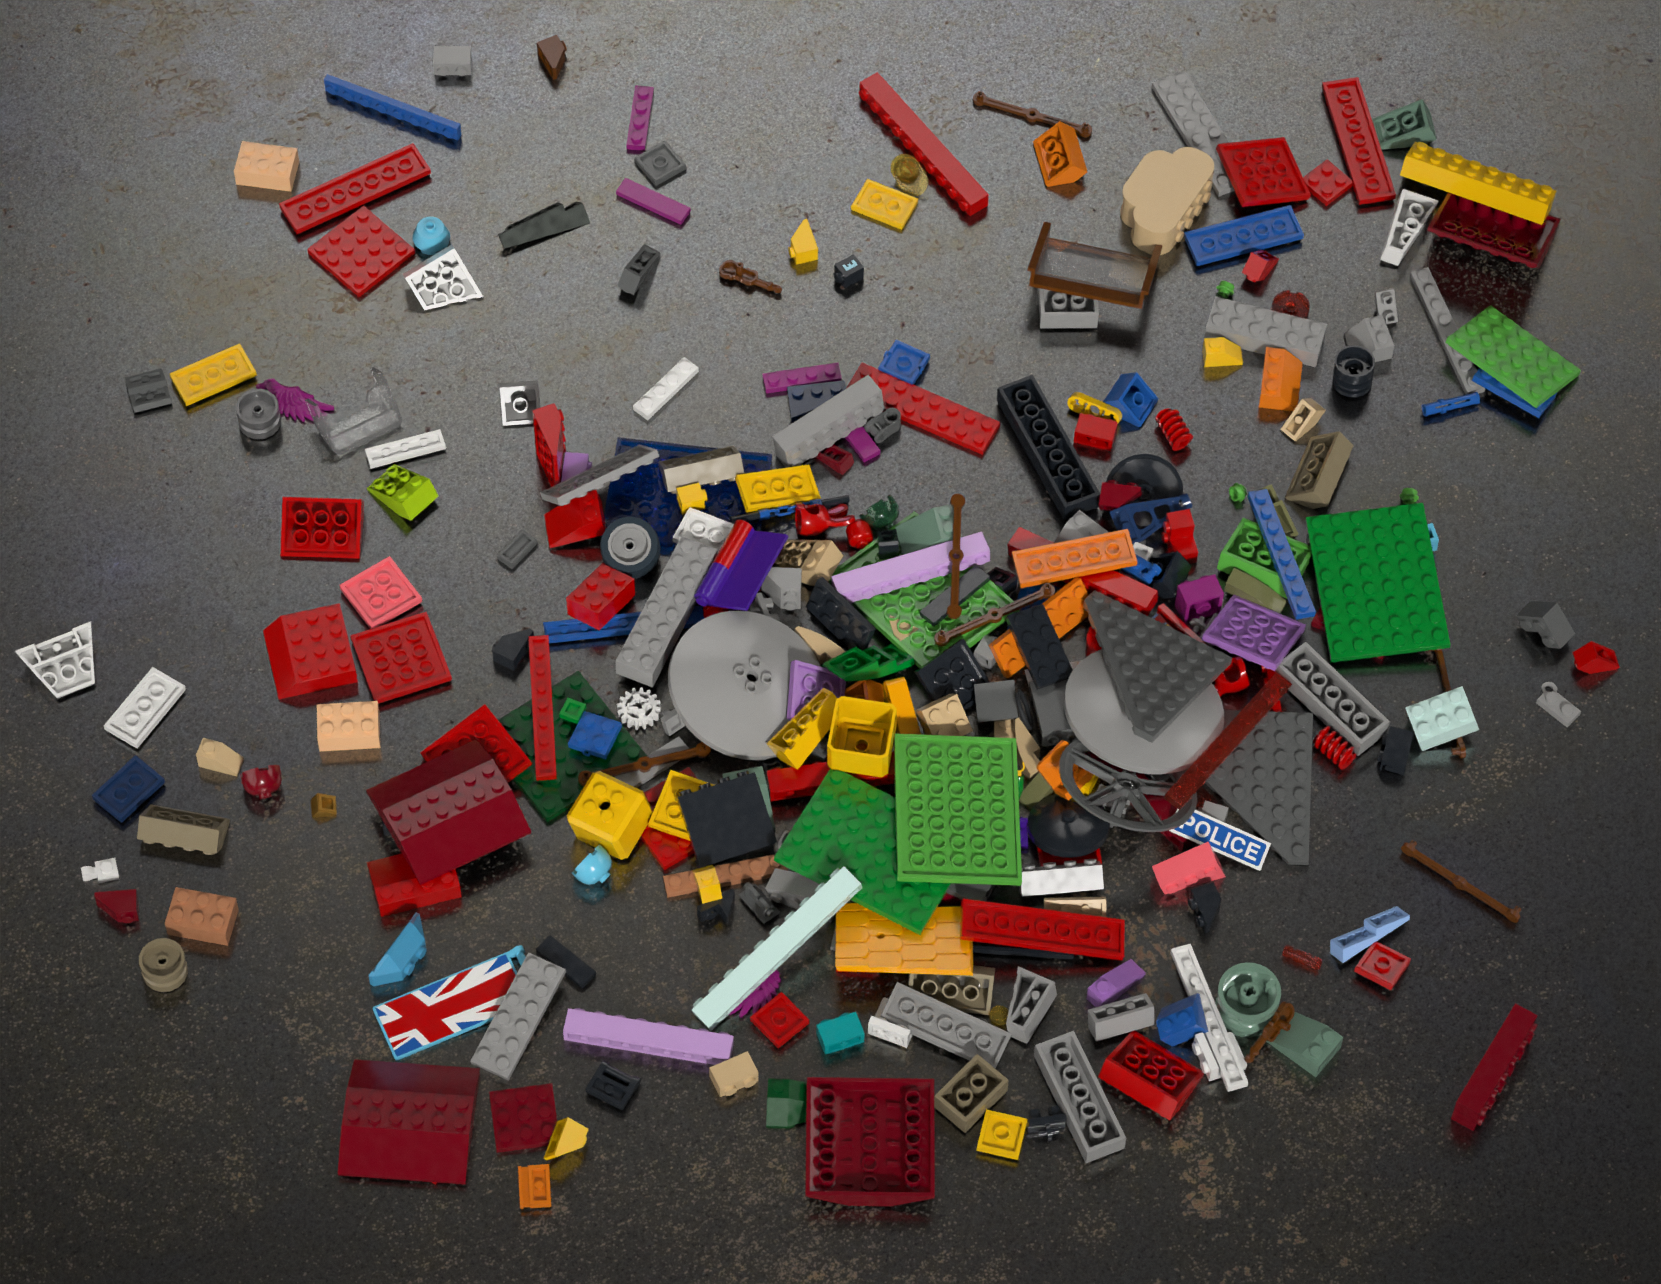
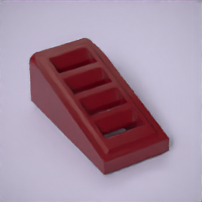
M834 444L827 448L823 454L819 452L816 456L817 459L841 475L854 464L852 453Z

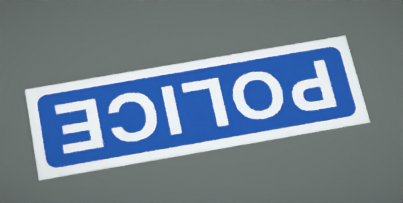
M1197 810L1194 811L1186 823L1169 830L1200 845L1209 842L1214 851L1259 871L1271 843Z

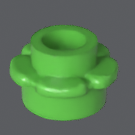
M1221 281L1216 288L1219 290V295L1229 297V295L1232 296L1234 294L1235 286L1227 281Z
M1235 483L1229 488V495L1233 501L1241 502L1245 499L1247 491L1243 485Z
M1404 488L1399 495L1403 503L1407 505L1414 504L1419 499L1417 490L1413 488Z

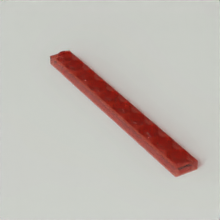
M1276 672L1165 794L1164 799L1181 810L1287 693L1292 683Z

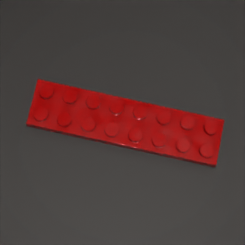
M1359 78L1322 82V90L1350 178L1353 181L1352 185L1358 204L1394 200L1396 193Z
M414 143L283 201L279 203V206L295 233L299 234L431 174V169Z
M863 362L846 387L847 389L869 375L882 390L884 411L889 408H896L901 413V420L982 455L1000 427V422L914 384L911 385Z
M962 899L960 940L1123 960L1124 919Z

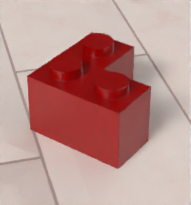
M1190 509L1167 513L1166 521L1163 522L1164 532H1162L1163 543H1167L1168 546L1167 553L1178 551L1189 564L1196 563L1198 558V549L1193 537L1195 524Z

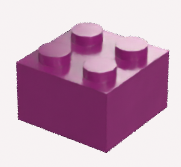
M1205 575L1197 580L1185 581L1178 585L1175 607L1185 624H1189L1193 618L1199 619L1200 616L1209 618L1214 613H1220L1224 592L1216 575Z

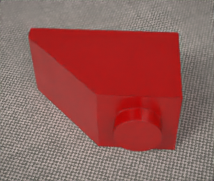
M1264 250L1251 252L1242 273L1247 275L1246 278L1252 282L1262 281L1276 265L1279 258Z
M1593 641L1573 652L1574 664L1577 669L1588 674L1620 668L1614 650Z

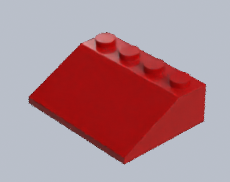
M555 403L532 410L536 455L551 487L561 483L564 453L566 452L564 445L566 440L563 433L565 428L562 422L564 421V416L561 409L557 410Z
M283 497L280 556L360 559L364 500Z
M402 854L367 862L381 917L461 897L456 869L420 885Z
M1134 1030L1106 1058L1098 1077L1124 1094L1134 1098L1142 1105L1157 1112L1160 1116L1171 1120L1183 1106L1204 1076L1202 1070Z

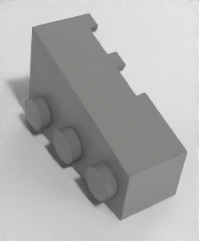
M775 868L765 889L770 899L774 902L782 903L798 910L801 907L800 903L806 897L811 898L816 893L815 889L820 884L799 873ZM833 915V916L828 920V922L831 923L835 915Z
M1019 966L1006 1025L1008 1032L1012 1034V1038L1027 1044L1057 996L1054 981Z

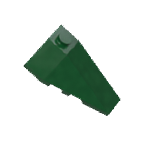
M768 1078L766 1128L787 1129L794 1127L796 1124L806 1122L807 1082Z

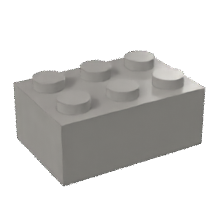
M1039 288L1040 328H1097L1099 316L1098 300Z

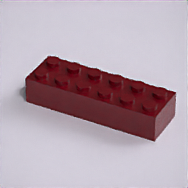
M1515 1003L1456 1101L1451 1117L1452 1120L1472 1131L1475 1130L1477 1125L1481 1126L1483 1124L1488 1109H1492L1497 1094L1502 1092L1506 1084L1507 1077L1512 1075L1516 1067L1515 1064L1518 1060H1521L1525 1053V1047L1533 1040L1534 1032L1538 1027V1024L1535 1023L1538 1015Z

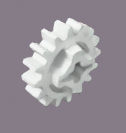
M641 687L636 692V689L632 688V693L626 691L625 697L620 696V703H617L618 717H621L622 724L627 722L628 728L635 725V730H638L639 726L646 729V724L653 726V720H659L658 714H661L660 700H657L656 694L651 696V690L643 692Z

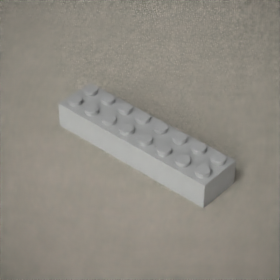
M681 536L615 661L616 674L650 687L654 686L697 603L694 594L718 554L717 549Z

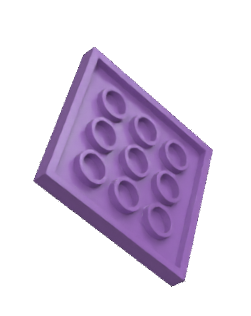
M1233 595L1204 632L1202 640L1275 671L1300 638L1306 625L1237 595Z

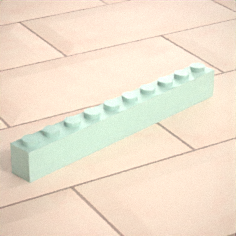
M845 867L837 868L830 875L831 879L826 884L824 882L815 889L816 893L811 898L806 897L800 903L801 907L796 912H790L780 927L778 925L775 926L765 941H759L754 947L755 950L750 955L746 954L740 959L739 966L727 971L723 976L725 979L721 983H715L708 990L709 994L704 999L701 997L693 1004L692 1012L710 1031L862 889L861 883Z

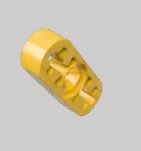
M1075 392L1068 399V407L1076 413L1091 414L1103 419H1111L1110 414H1113V421L1118 423L1122 419V413L1118 408L1083 393ZM1090 406L1098 407L1099 413L1092 412Z

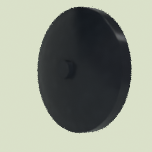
M1137 454L1125 458L1112 469L1106 482L1114 480L1123 485L1127 483L1138 484V487L1142 489V495L1131 504L1183 495L1182 480L1174 466L1167 460L1152 454ZM1164 504L1154 508L1157 519H1162L1166 517L1167 513H1170L1168 505ZM1148 511L1136 512L1133 515L1138 529H1144L1152 523V516Z
M1057 794L1039 801L1031 809L1028 816V833L1032 842L1044 852L1054 856L1071 858L1090 854L1099 849L1109 835L1110 823L1088 812L1073 798L1067 800ZM1102 805L1098 806L1100 809L1106 811Z

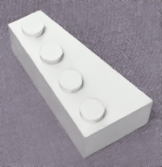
M1405 189L1402 190L1396 204L1380 260L1397 266L1400 264L1432 216L1439 202L1438 200Z

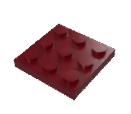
M552 1083L489 1092L497 1153L549 1145L557 1123Z

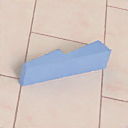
M1396 906L1364 919L1363 927L1331 939L1330 954L1344 963L1410 920V915Z

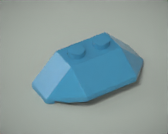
M415 912L411 920L369 974L370 985L378 986L402 981L406 975H410L413 972L418 959L424 957L427 949L419 913Z

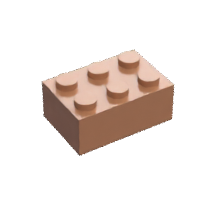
M176 887L165 921L167 934L228 946L239 910L237 900L233 897Z

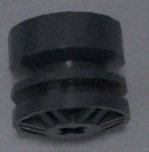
M1351 345L1339 350L1335 356L1332 384L1335 390L1347 397H1359L1369 392L1372 387L1375 367L1373 354L1361 346Z

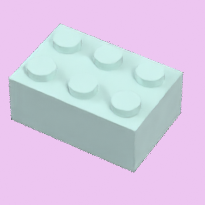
M1463 686L1406 707L1422 751L1479 730Z

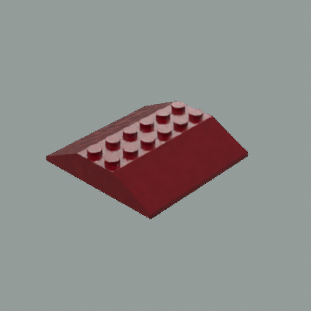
M1448 192L1427 231L1433 232L1439 237L1453 239L1457 243L1471 245L1474 249H1482L1490 252L1492 255H1500L1510 261H1518L1530 268L1539 269L1561 219L1548 215L1541 225Z
M477 740L471 741L366 790L420 885L531 834V829L510 786L493 758Z
M354 1059L347 1085L341 1125L338 1175L466 1184L480 1068Z
M807 1077L805 1197L847 1206H895L935 1198L934 1079Z

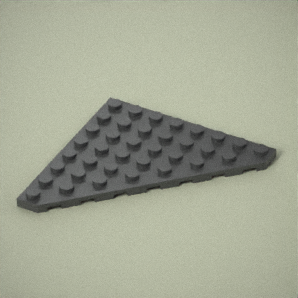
M1094 590L1084 600V609L1089 614L1088 619L1092 629H1095L1099 647L1103 649L1105 662L1111 669V677L1118 687L1117 692L1121 702H1124L1128 720L1132 722V730L1135 735L1151 743L1231 664L1232 657L1207 646L1205 643H1201Z
M1224 710V726L1215 749L1208 757L1190 769L1197 773L1203 779V782L1213 792H1216L1233 811L1238 813L1253 831H1256L1263 840L1271 843L1270 847L1288 865H1309L1313 713Z

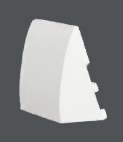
M91 622L75 627L72 631L37 645L32 644L15 651L57 699L95 684Z

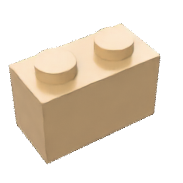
M748 1051L709 1067L710 1078L720 1097L733 1095L737 1090L743 1087L749 1088L758 1081V1070Z

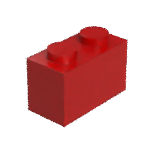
M1080 413L1073 442L1111 451L1117 433L1118 422L1095 417L1091 414Z

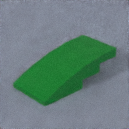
M892 643L882 649L875 645L863 651L854 647L823 663L826 669L844 681H863L880 678L915 665L914 657L898 649Z

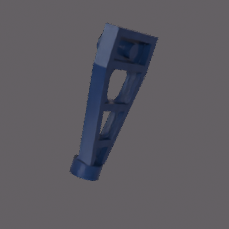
M1185 493L1179 497L1127 504L1109 513L1117 531L1129 530L1131 541L1134 545L1135 542L1139 543L1161 528L1163 522L1166 521V517L1157 519L1154 512L1155 507L1166 504L1169 506L1170 512L1190 509L1193 506L1188 494ZM1179 500H1181L1183 507L1179 505ZM1148 511L1152 516V523L1144 529H1138L1133 518L1136 512Z

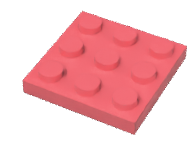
M390 556L339 585L340 590L370 629L382 626L422 602L420 594Z

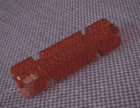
M1286 945L1282 952V956L1289 959L1291 957L1293 961L1306 966L1311 965V968L1319 970L1323 962L1321 958L1312 957L1311 954L1299 949L1294 950V947Z

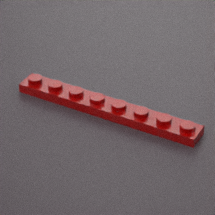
M549 635L529 636L536 781L557 779Z

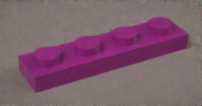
M635 85L626 144L627 149L645 151L654 87Z
M838 362L762 374L766 394L787 391L789 386L842 381Z

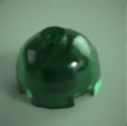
M892 495L887 496L889 500L883 501L881 499L866 509V515L863 513L859 515L862 520L870 525L871 530H889L895 526L894 521L898 518L899 506Z

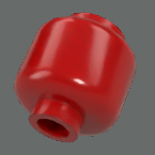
M855 519L854 522L847 526L846 535L851 547L863 549L873 541L871 526L867 521Z

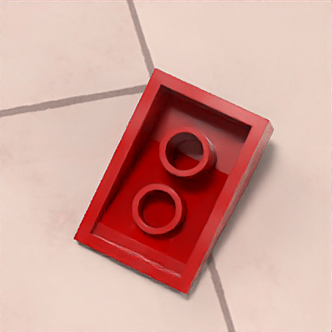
M597 489L588 491L583 497H575L570 500L569 504L557 506L544 514L550 548L601 536L606 529L602 501Z

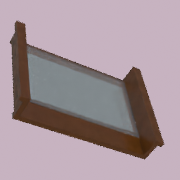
M1043 223L1027 270L1031 271L1029 286L1142 309L1145 296L1149 294L1162 251V245L1155 244L1152 256L1148 258L1049 238L1051 223Z

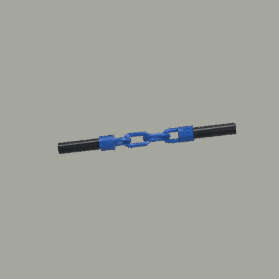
M849 495L823 500H810L803 502V504H820L828 507L849 503L850 498ZM786 505L771 510L767 508L758 510V512L731 516L730 523L735 524L737 520L747 522L759 519L760 521L770 519V517L776 515H789L795 512L793 508L796 507L795 505ZM788 508L787 512L780 513V509Z

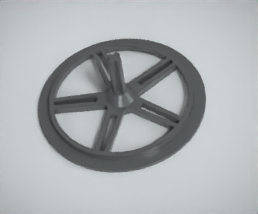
M1079 739L1070 743L1061 755L1059 774L1068 793L1088 812L1110 823L1111 828L1119 826L1141 832L1168 831L1186 823L1195 811L1197 792L1193 781L1185 770L1168 774L1174 783L1140 779L1136 776V772H1129L1125 769H1122V772H1118L1085 755L1091 751ZM1073 764L1078 765L1111 785L1085 797L1075 783ZM1143 794L1181 797L1180 809L1170 818L1161 821ZM1114 800L1109 813L1098 807ZM1127 800L1131 802L1145 822H1135L1121 818Z

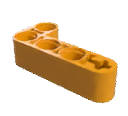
M905 677L884 681L882 684L884 700L886 703L893 704L897 709V734L921 735Z

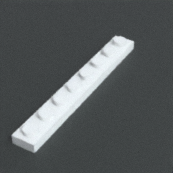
M1191 944L1172 948L1170 953L1188 997L1196 993L1200 994L1209 1031L1204 1033V1036L1219 1067V1072L1227 1091L1247 1087L1248 1080Z

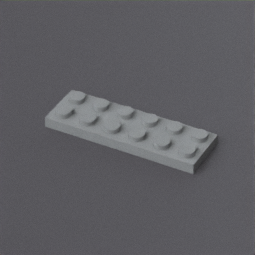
M639 444L540 492L542 500L559 506L567 505L575 497H583L592 489L602 488L604 483L608 481H616L625 473L635 472L637 467L653 463V460L659 457L657 449Z
M531 953L527 954L470 1061L471 1064L509 1081L566 973L564 968Z
M898 982L880 1016L895 1025L901 1024L911 1030L910 1034L969 1061L978 1054L995 1069L1012 1035L1007 1031Z

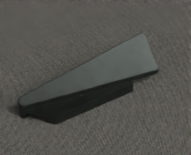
M576 201L564 208L563 204L557 202L507 226L505 231L499 233L498 236L502 246L509 248L589 224L590 220L583 203Z

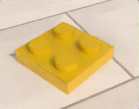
M986 1109L976 1151L1018 1160L1028 1119Z

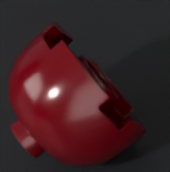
M268 765V768L261 769L257 767L240 774L243 787L247 793L259 796L260 799L272 797L271 793L277 791L282 782L280 765Z

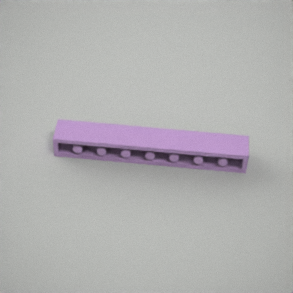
M982 532L960 539V550H962L964 557L960 563L959 571L975 565H983L990 561V549ZM952 541L831 576L832 586L852 604L855 601L869 599L875 595L889 593L902 587L906 588L915 583L926 582L939 576H946L952 570V563L948 558L949 552L952 550ZM957 554L953 555L955 559L959 558Z
M568 1008L563 1029L564 1040L712 1065L730 1059L734 1046V1036L726 1032L714 1033L706 1029H690L684 1025L672 1026L665 1022L653 1023L642 1018L635 1020L626 1018L623 1015L611 1016L599 1011L594 1013L587 1012L581 1008Z

